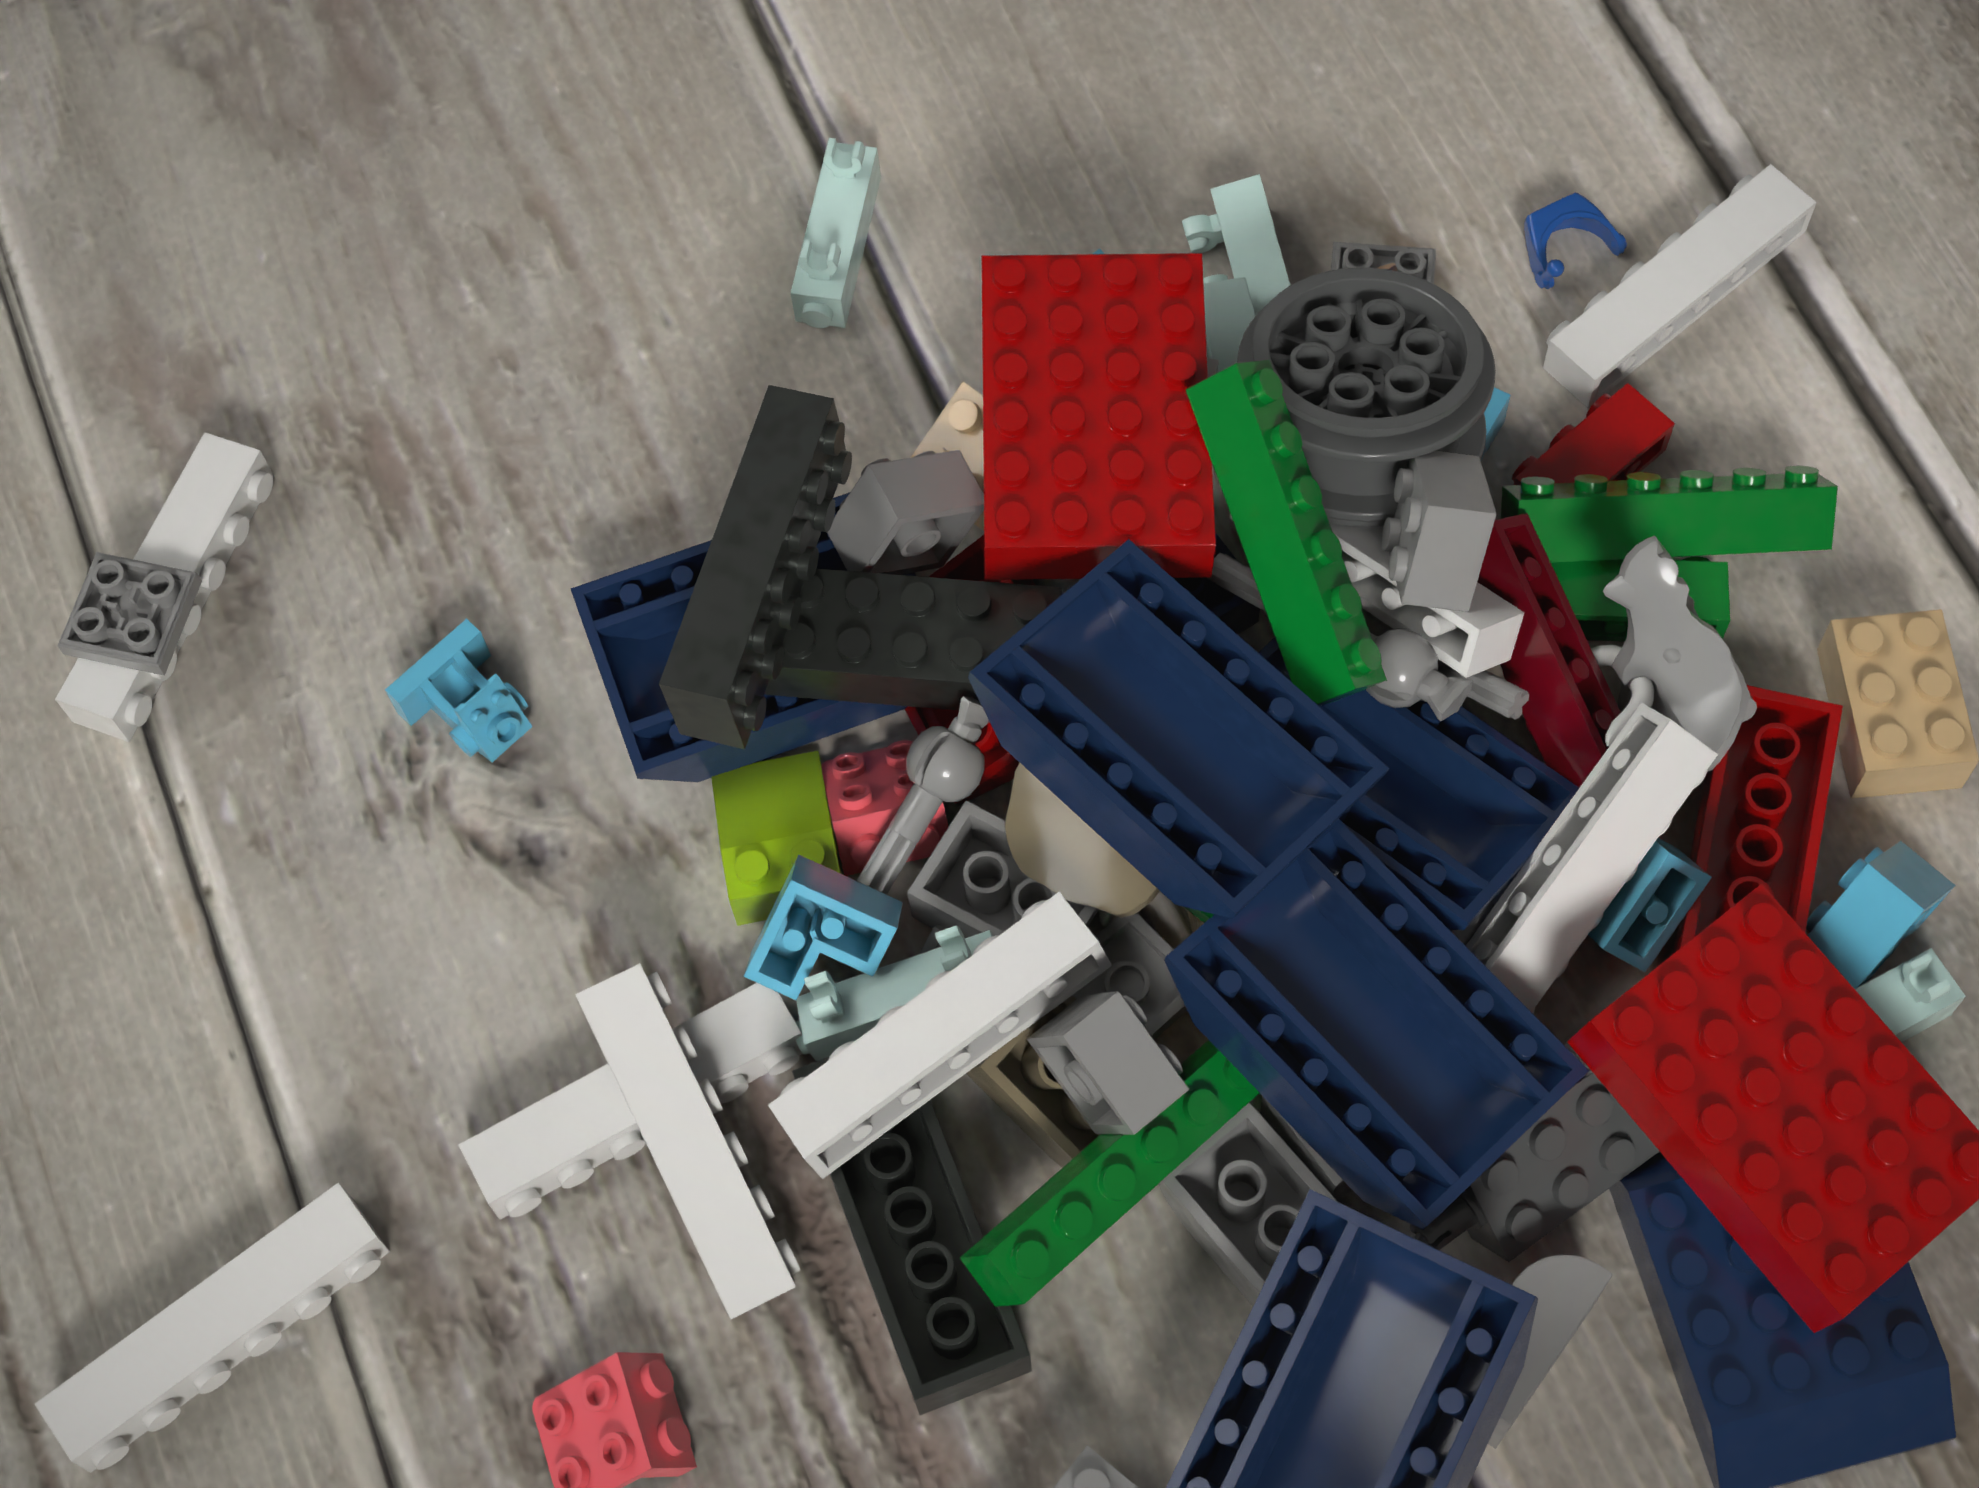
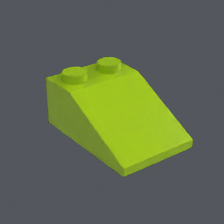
M818 750L752 763L711 777L728 898L737 926L767 920L798 854L842 874Z

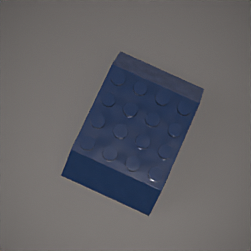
M850 492L833 498L835 500V515L840 509V504L848 497ZM821 531L816 546L819 552L817 569L847 571L828 533ZM712 540L570 588L637 779L698 783L712 776L755 763L899 712L908 707L764 695L766 698L764 721L758 731H751L745 749L681 735L659 683ZM914 572L903 575L916 576V573Z
M1129 539L971 670L968 676L1004 749L1175 905L1233 919L1383 778L1389 770V767Z
M1274 637L1258 653L1291 681L1276 637ZM1366 689L1338 701L1319 706L1389 767L1387 774L1339 819L1449 930H1465L1526 863L1579 789L1572 782L1462 706L1458 712L1439 721L1430 705L1422 699L1410 707L1393 708L1379 703Z
M1340 819L1328 828L1233 919L1214 914L1164 959L1194 1025L1364 1202L1422 1230L1436 1219L1589 1072Z
M1660 1151L1609 1188L1714 1488H1775L1951 1441L1956 1438L1949 1364L1909 1262L1844 1319L1813 1333Z
M1310 1189L1166 1488H1467L1524 1367L1538 1298Z

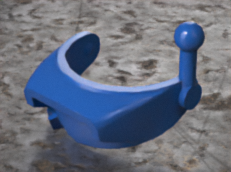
M1579 193L1568 195L1531 213L1524 221L1530 267L1535 275V281L1541 289L1554 287L1553 277H1559L1564 272V264L1560 260L1554 259L1547 263L1546 246L1552 232L1566 228L1589 231L1601 238L1616 256L1623 254L1624 249L1627 248L1624 236L1616 231L1613 225L1592 202Z

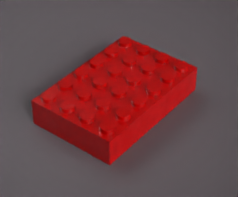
M1202 253L981 255L985 580L1082 579L1128 539L1172 578L1211 577L1216 547L1212 461L1186 393V389L1208 378Z
M1760 884L1591 1019L1567 1041L1813 1333L1844 1319L1979 1200V1130L1763 884Z

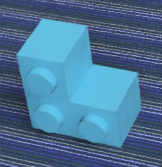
M1899 841L1885 852L1876 847L1864 860L1862 858L1858 859L1839 880L1838 885L1845 891L1833 905L1826 900L1823 901L1808 917L1806 930L1810 933L1807 936L1851 986L1856 989L1872 978L1902 941L1926 921L1956 885L1902 841Z
M798 854L754 944L743 977L797 1000L805 984L804 978L809 976L820 953L870 976H874L898 928L903 902Z

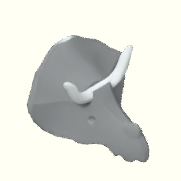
M1652 536L1635 545L1625 556L1619 574L1603 590L1606 597L1626 608L1628 617L1627 638L1623 647L1600 645L1591 648L1598 665L1612 666L1621 679L1618 707L1621 713L1611 722L1606 733L1605 742L1608 747L1612 744L1642 702L1673 720L1718 754L1708 768V772L1725 756L1733 744L1742 722L1749 720L1755 714L1757 703L1750 696L1744 677L1735 663L1727 644L1713 626L1698 617L1694 609V600L1688 594L1689 587L1683 578L1677 577L1679 572L1678 565L1657 537Z

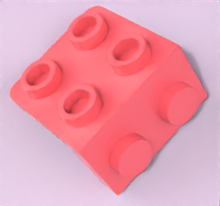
M901 740L890 744L888 747L862 753H843L821 764L826 797L845 876L863 871L914 783L909 779L906 772V757L913 741ZM944 802L940 805L906 862L930 857L947 831L948 822Z
M616 1352L535 1398L532 1411L554 1488H623L640 1478L679 1477L697 1468L691 1448L690 1432L683 1422L673 1388V1376L666 1365L663 1353Z

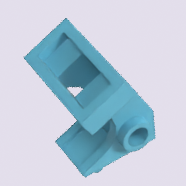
M467 618L385 689L396 712L410 726L416 723L430 709L437 713L453 729L449 732V735L469 757L479 752L489 761L494 762L533 727L523 713L528 704L522 695L508 682L504 684L496 673L487 680L477 670L480 665L491 657V653L481 631Z

